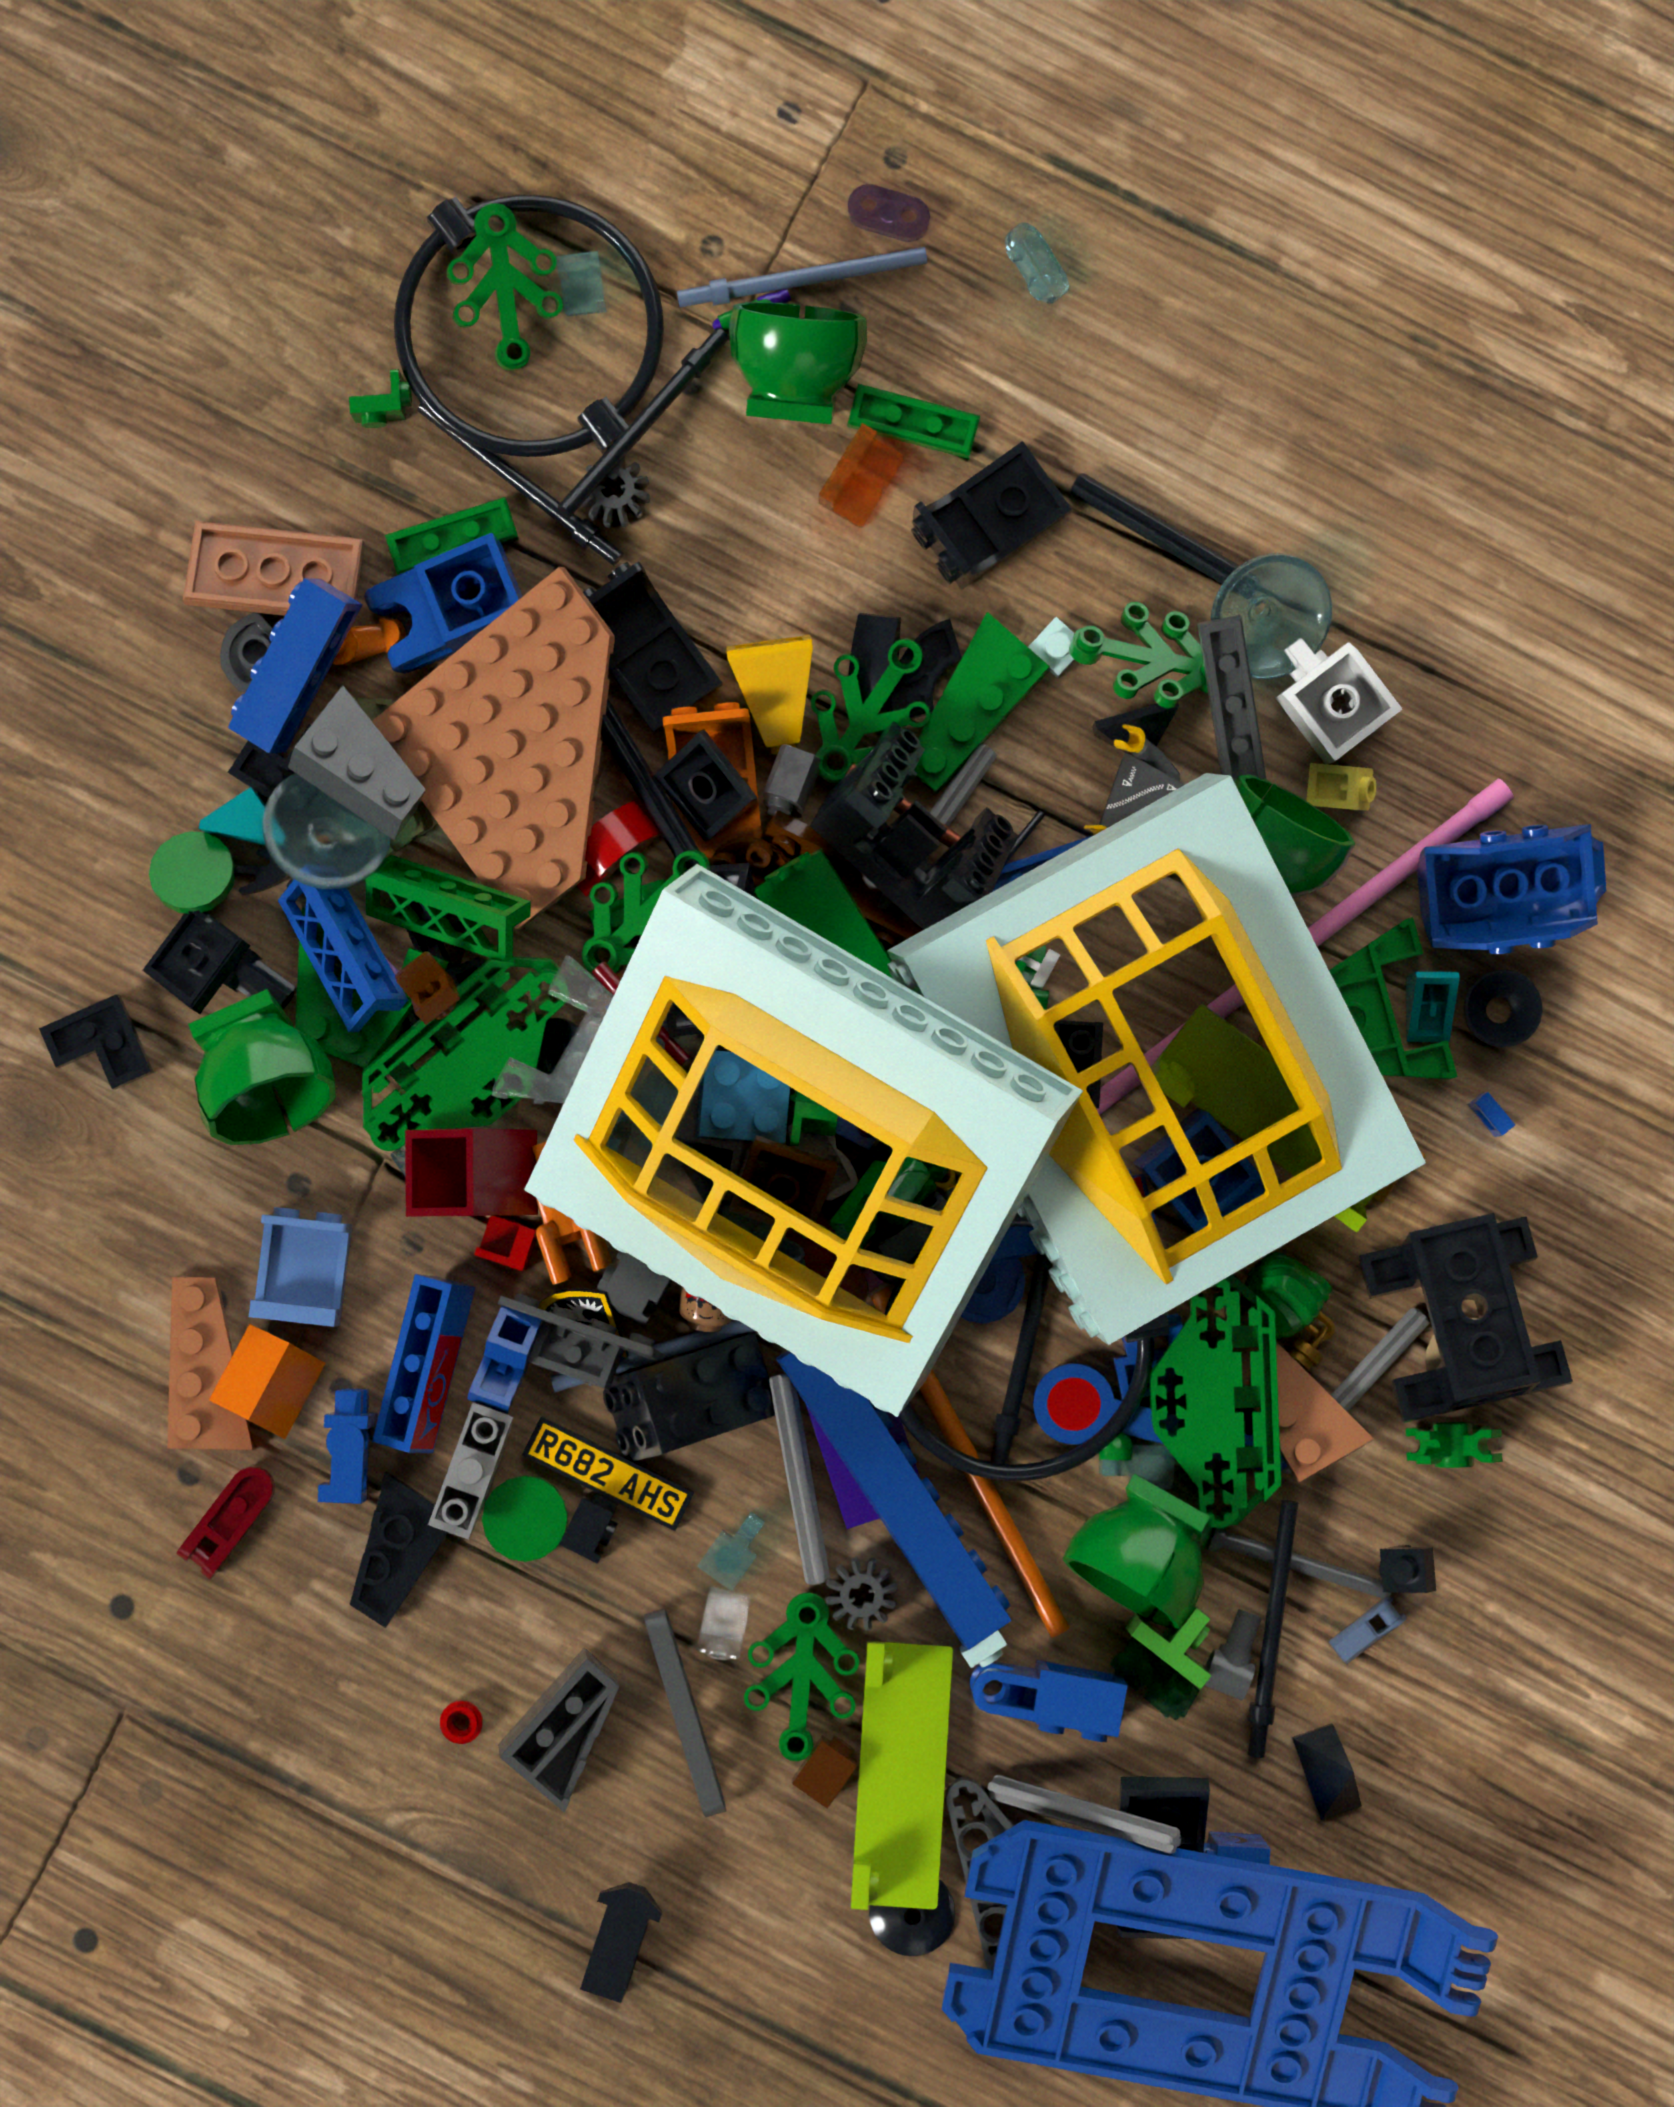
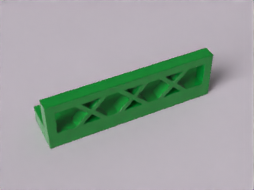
M390 855L366 869L367 916L492 959L509 961L513 958V927L531 917V901L394 855ZM380 890L386 891L397 906L396 909L392 910L380 905ZM414 901L421 903L432 919L429 922L420 919L411 903ZM448 913L454 914L460 919L467 930L464 934L454 930L445 917ZM483 925L498 929V945L490 943L481 930Z

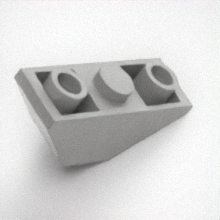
M472 1402L429 1520V1526L468 1540L470 1539L502 1460L514 1416Z

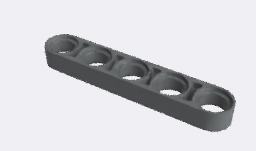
M663 1608L644 1614L649 1638L703 1814L707 1818L726 1812L723 1793L668 1613Z

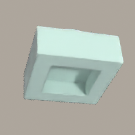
M1055 617L1028 648L1050 666V672L1056 678H1059L1074 661L1069 652V645L1075 633Z
M997 1630L970 1650L963 1645L959 1646V1649L970 1668L978 1663L983 1668L1003 1655L1001 1648L1006 1646L1007 1643L1001 1632Z

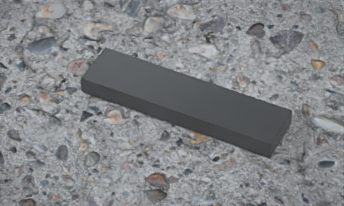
M1236 615L1197 623L1221 775H1229L1233 781L1238 776L1248 774L1267 780L1242 617Z

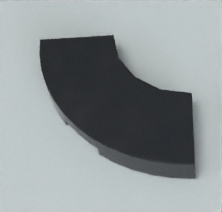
M950 618L931 626L914 640L922 649L923 657L921 664L915 671L904 673L893 689L890 711L907 708L914 701H923L929 706L932 714L934 710L933 692L937 680L947 668L959 663L962 659ZM907 648L900 661L903 663L911 662L914 658L913 651ZM919 706L913 707L910 710L911 719L926 715L925 710Z

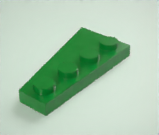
M988 612L984 616L935 706L928 723L918 738L920 745L925 751L914 771L917 773L916 777L936 794L962 768L979 745L984 743L1051 670L1046 662Z

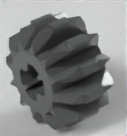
M624 457L581 505L582 507L592 506L588 513L592 521L597 520L604 514L603 521L605 527L611 528L614 517H619L622 527H626L629 525L626 515L628 512L637 518L642 517L643 512L636 503L645 504L650 502V495L645 491H641L649 485V480L647 476L636 477L640 472V465L637 462L632 463L625 469ZM588 465L586 467V472H588L593 466ZM610 485L616 489L621 485L623 495L619 498L613 494L608 498L606 488Z
M853 1557L851 1561L854 1572L849 1573L842 1564L836 1566L837 1573L844 1579L843 1582L833 1578L827 1580V1586L840 1591V1593L827 1596L826 1604L842 1603L833 1613V1618L839 1620L847 1612L851 1614L847 1622L848 1629L853 1630L856 1626L857 1618L863 1617L864 1628L866 1631L872 1629L871 1615L874 1614L881 1623L887 1622L888 1617L880 1607L882 1605L889 1609H895L897 1602L892 1598L883 1596V1594L896 1592L898 1586L897 1583L892 1582L881 1584V1582L889 1577L891 1571L888 1567H885L877 1575L873 1574L876 1567V1559L870 1558L867 1562L866 1570H860L859 1558ZM861 1583L870 1585L868 1587L869 1593L874 1592L872 1600L865 1598L862 1604L855 1603V1595H849L851 1588L859 1589Z

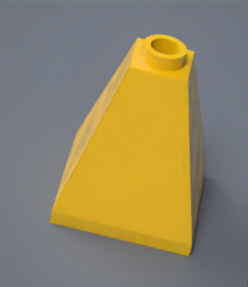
M803 635L727 646L726 651L729 664L766 748H771V754H778L783 744L796 748V743H800L813 652L811 636Z

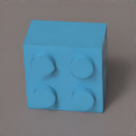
M715 1051L699 1086L695 1138L752 1143L757 1135L785 1144L790 1086L733 1052Z

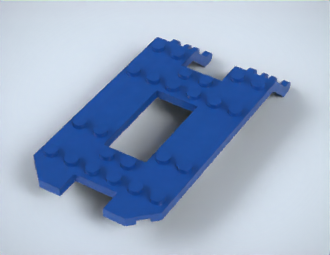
M1023 1820L977 1847L972 1852L965 1886V1897L1004 1904L1006 1909L993 1970L950 1963L942 1998V2010L951 2022L956 2021L964 2031L966 2041L977 2054L1264 2107H1447L1439 2103L1426 2102L1422 2099V2096L1443 2103L1454 2102L1458 2092L1456 2082L1431 2075L1386 2042L1339 2034L1354 1970L1358 1969L1397 1976L1448 2012L1473 2017L1479 2012L1481 1999L1475 1993L1455 1990L1451 1987V1984L1453 1983L1457 1987L1475 1991L1484 1989L1487 1981L1486 1974L1489 1973L1491 1961L1482 1954L1463 1951L1461 1945L1468 1949L1486 1953L1495 1950L1498 1935L1491 1929L1471 1925L1425 1893L1177 1848L1175 1853L1169 1854L1119 1837ZM1094 1921L1265 1952L1250 2017L1081 1987Z

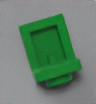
M399 369L390 370L391 394L349 397L350 414L355 423H361L362 427L381 428L387 426V421L406 420L405 407L412 406V390L409 383L403 380Z

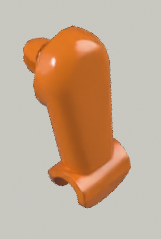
M381 618L379 619V624L351 627L332 664L344 666L384 651L388 653L391 646L407 637L402 622L398 619Z

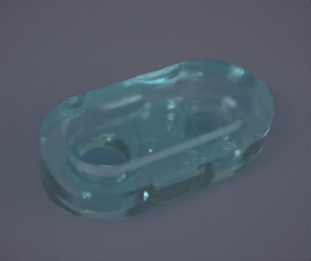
M1022 222L1006 234V253L1010 260L1016 264L1027 283L1029 292L1035 299L1053 304L1068 292L1069 281L1067 275L1042 234L1034 226Z

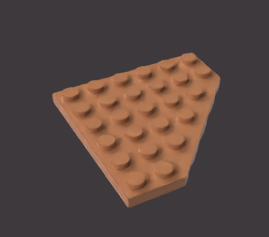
M558 567L372 720L373 724L426 789L422 802L482 885L531 901V917L513 927L515 930L524 928L586 878L588 861H585L588 836H591L595 804V801H592L595 775H598L602 747L600 733L602 717L606 714L610 681L607 679L610 654H613L615 636L565 567Z

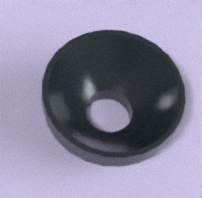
M1495 970L1479 977L1470 986L1463 1005L1464 1018L1471 1033L1480 1041L1499 1048L1512 1047L1529 1039L1538 1028L1543 1013L1542 1000L1535 985L1526 976L1511 970ZM1493 998H1502L1510 1006V1016L1503 1023L1493 1022L1487 1016L1486 1007Z

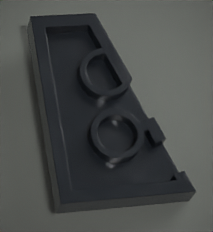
M387 1471L384 1473L381 1492L373 1514L368 1541L350 1601L352 1607L384 1628L388 1627L449 1533L428 1525L436 1503Z

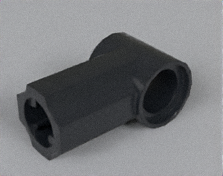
M249 948L223 984L237 993L239 991L247 997L268 989L284 1010L292 1000L297 987L261 961L263 958Z

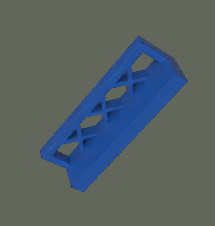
M304 867L280 896L278 902L348 1032H359L377 1010L400 1011L408 1001V998L396 982L395 974L337 869ZM302 892L306 897L305 915H302L295 902ZM317 923H320L324 930L323 948H320L316 941ZM335 956H338L342 963L341 981H338L334 974ZM353 989H356L363 1002V1005L356 1013L352 1007Z

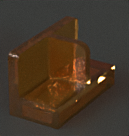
M862 423L818 495L819 504L858 528H863L902 465L904 456L878 441L877 431Z

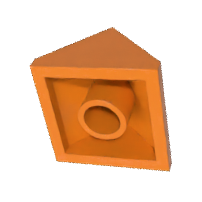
M249 1324L209 1401L286 1439L326 1363L293 1344Z

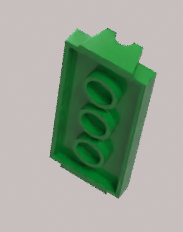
M822 848L812 854L808 851L764 877L766 882L755 888L756 895L763 903L892 978L887 968V964L892 962L890 956Z

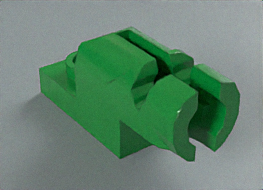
M906 1157L888 1195L921 1205L925 1198L936 1189L935 1182L942 1180L949 1169L912 1157ZM873 1161L830 1221L834 1231L840 1238L848 1239L887 1162ZM878 1211L860 1248L864 1249L881 1223L906 1226L910 1219Z

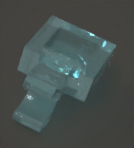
M648 1072L639 1103L661 1127L665 1123L676 1100L678 1089L668 1078ZM642 1132L637 1147L651 1151L653 1147L652 1142Z
M1133 1445V1460L1115 1461L1102 1458V1460H1099V1474H1102V1476H1129V1481L1136 1474L1161 1489H1173L1174 1457L1165 1445Z
M751 1511L734 1537L725 1530H722L697 1567L732 1591L758 1555L748 1546L765 1521Z

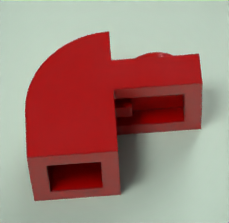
M635 801L613 810L592 825L591 836H588L585 856V861H588L586 878L577 885L586 897L590 895L594 885L607 881L620 867V861L623 856L631 852L642 854L660 834L656 826ZM631 857V858L628 860V862H630V861H632V860H634V859H636V858Z

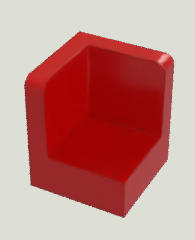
M490 1216L480 1247H476L474 1255L520 1271H526L537 1240V1229L497 1216Z

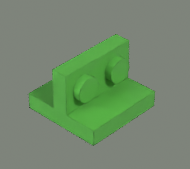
M1195 1606L1194 1611L1184 1624L1175 1630L1166 1628L1163 1633H1160L1136 1613L1133 1614L1125 1625L1131 1636L1199 1689H1202L1211 1677V1674L1203 1665L1186 1653L1189 1647L1193 1650L1197 1649L1210 1631L1206 1627L1210 1618L1197 1606Z

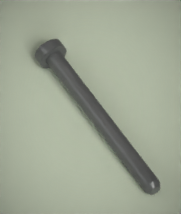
M1226 1527L1211 1528L1212 1537L1207 1543V1550L1218 1553L1220 1548H1224L1273 1564L1275 1546L1227 1532ZM1292 1552L1290 1570L1382 1599L1391 1596L1392 1592H1383L1382 1580Z

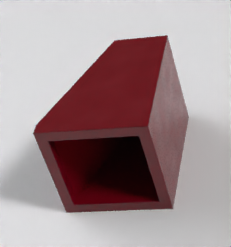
M483 1128L405 1130L406 1217L538 1215V1206L535 1200L537 1198L524 1190L537 1163L531 1147L537 1145V1130Z

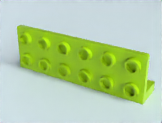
M1203 1004L1197 1007L1150 1067L1165 1095L1183 1108L1191 1101L1199 1108L1209 1112L1213 1118L1244 1140L1299 1110L1272 1054ZM1307 1123L1267 1146L1270 1159L1293 1176L1322 1160L1319 1146ZM1377 1192L1336 1214L1334 1217L1357 1233L1367 1221L1365 1206Z
M867 1641L851 1909L868 1910V1905L919 1909L937 1908L953 1649L950 1646Z

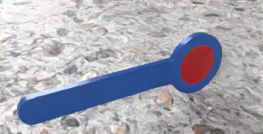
M1065 1363L1054 1367L1041 1378L1034 1392L1033 1409L1039 1426L1049 1437L1064 1444L1078 1445L1083 1444L1094 1436L1110 1420L1122 1400L1114 1398L1109 1382L1095 1368L1082 1363ZM1139 1405L1132 1419L1122 1432L1163 1444L1154 1432L1150 1407ZM1167 1412V1419L1160 1420L1159 1423L1165 1424L1167 1431H1175V1425L1183 1422V1419H1178L1176 1414ZM1245 1433V1445H1253V1435ZM1220 1453L1213 1454V1458L1222 1460ZM1280 1454L1281 1471H1283L1287 1464Z

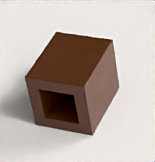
M822 1735L813 1747L810 1755L804 1760L793 1776L792 1784L828 1809L857 1767V1759L852 1757L855 1750L837 1736H834L830 1741Z

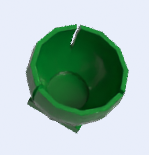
M744 302L735 304L729 324L732 358L746 382L752 388L747 398L746 416L831 424L835 413V395L841 391L861 366L867 343L866 318L857 313L810 305L805 306V317L799 318L801 304Z
M1250 774L1238 776L1234 783L1292 898L1295 899L1328 886L1345 867L1355 846V842L1349 832L1329 815L1294 793L1276 784L1272 785L1270 781Z
M268 989L188 1024L193 1039L205 1052L194 1080L201 1119L211 1137L228 1145L261 1144L290 1135L274 1094V1087L280 1095L294 1132L321 1117L336 1099L335 1080L331 1062L317 1040L294 1028L292 1021Z
M1134 1474L1125 1488L1127 1500L1090 1516L1071 1538L1062 1559L1076 1575L1121 1606L1149 1621L1175 1630L1180 1628L1194 1611L1204 1585L1200 1549L1204 1550L1212 1537L1211 1518Z

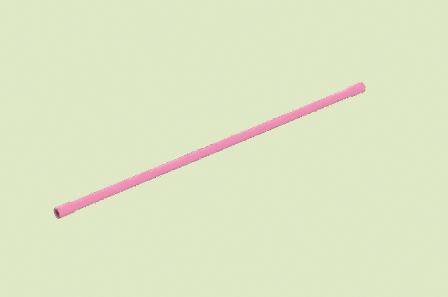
M1496 779L1469 800L1464 808L1309 926L1308 930L1316 946H1320L1417 871L1420 853L1424 847L1453 843L1476 824L1485 821L1514 799V795L1509 787L1501 779ZM1234 984L1206 1007L1225 1019L1241 1007L1245 1001L1236 984ZM1184 1024L1144 1054L1150 1067ZM1132 1064L1100 1088V1106L1097 1109L1099 1115L1141 1084ZM869 1268L862 1271L869 1284V1293L883 1283Z

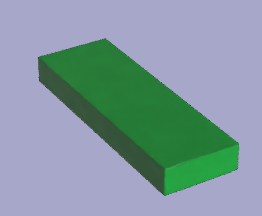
M858 384L847 427L969 459L980 415Z
M506 497L385 535L397 575L414 569V565L489 533H493L502 545L519 540Z

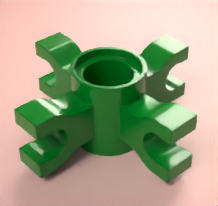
M1472 1422L1433 1423V1431L1425 1427L1405 1428L1406 1436H1415V1440L1420 1441V1449L1418 1451L1406 1452L1407 1461H1416V1464H1435V1467L1439 1468L1473 1467L1474 1459L1483 1463L1503 1462L1502 1453L1493 1454L1487 1446L1490 1438L1502 1437L1501 1429H1490V1426H1473Z

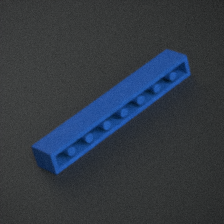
M787 1350L776 1358L778 1363L790 1378L791 1383L961 1644L970 1650L1012 1620L1005 1611L1011 1607L1009 1601L997 1585L990 1588L982 1576L987 1571V1568L977 1552L972 1549L967 1553L958 1539L964 1535L961 1527L951 1513L943 1516L935 1503L941 1499L937 1490L927 1477L920 1480L912 1468L917 1463L913 1453L904 1441L897 1444L888 1430L894 1427L886 1412L873 1408L867 1398L852 1389L838 1385L831 1376L818 1368L802 1363L790 1351Z

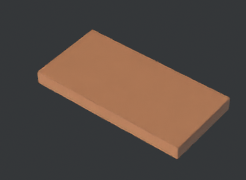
M195 521L183 601L185 605L285 616L290 607L288 602L289 596L294 587L299 582H302L304 578L322 579L356 600L365 544L363 539Z

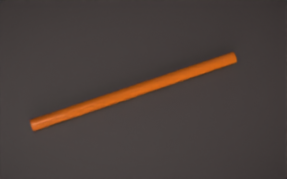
M889 1286L870 1296L876 1309L883 1314L892 1293ZM932 1369L919 1390L950 1446L980 1459ZM963 1471L1050 1637L1053 1638L1064 1633L1070 1627L992 1480Z

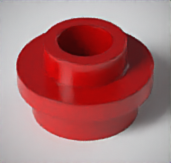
M466 1700L450 1703L443 1710L440 1717L441 1732L446 1739L455 1744H466L473 1741L480 1734L483 1727V1716L480 1709L472 1702ZM458 1714L466 1715L470 1721L469 1727L466 1729L456 1727L454 1723L455 1716Z

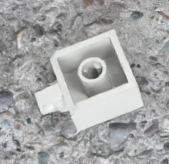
M1299 638L1284 650L1296 667L1290 673L1295 683L1275 697V699L1325 764H1330L1339 759L1402 710V707L1361 653L1351 643L1348 642L1329 657L1322 650L1314 654L1302 638ZM1333 693L1334 698L1342 696L1346 702L1341 706L1342 710H1333L1331 706L1334 702Z

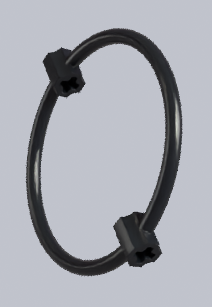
M534 194L510 195L480 202L467 209L463 207L457 197L444 200L427 216V221L434 232L423 242L408 265L395 303L394 339L397 356L411 390L429 414L443 427L459 438L491 452L508 456L545 457L579 449L594 442L601 453L604 454L628 427L624 419L635 409L645 395L654 378L661 356L664 336L663 309L660 294L648 264L635 245L613 223L598 213L565 199ZM491 203L502 204L509 208L512 213L542 212L571 219L592 229L620 253L633 271L640 286L647 315V337L639 370L631 386L615 406L612 405L607 397L600 400L597 399L587 406L577 417V421L582 426V429L573 433L543 440H519L496 436L482 431L456 416L439 400L426 382L418 366L411 338V313L415 292L428 264L444 245L452 255L467 249L477 236L474 229L475 216L485 205Z
M1016 1213L1009 1226L1033 1228L1025 1216L1020 1217L1018 1213ZM920 1252L912 1259L910 1264L915 1263ZM898 1279L888 1300L885 1315L888 1314L906 1279ZM1165 1312L1124 1336L1127 1343L1137 1341L1136 1364L1126 1395L1110 1420L1086 1442L1055 1458L1027 1464H1002L981 1460L955 1449L939 1438L919 1417L910 1401L899 1414V1418L913 1437L929 1452L947 1464L969 1474L992 1480L1030 1481L1064 1473L1085 1463L1104 1450L1132 1419L1142 1401L1150 1379L1154 1358V1337L1169 1334L1167 1313Z

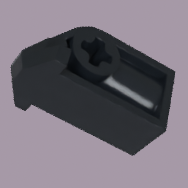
M632 1882L603 1890L599 1894L597 1902L606 1904L607 1907L580 1990L619 2003L622 2002L627 1992L649 1921L659 1922L663 1913L647 1888Z

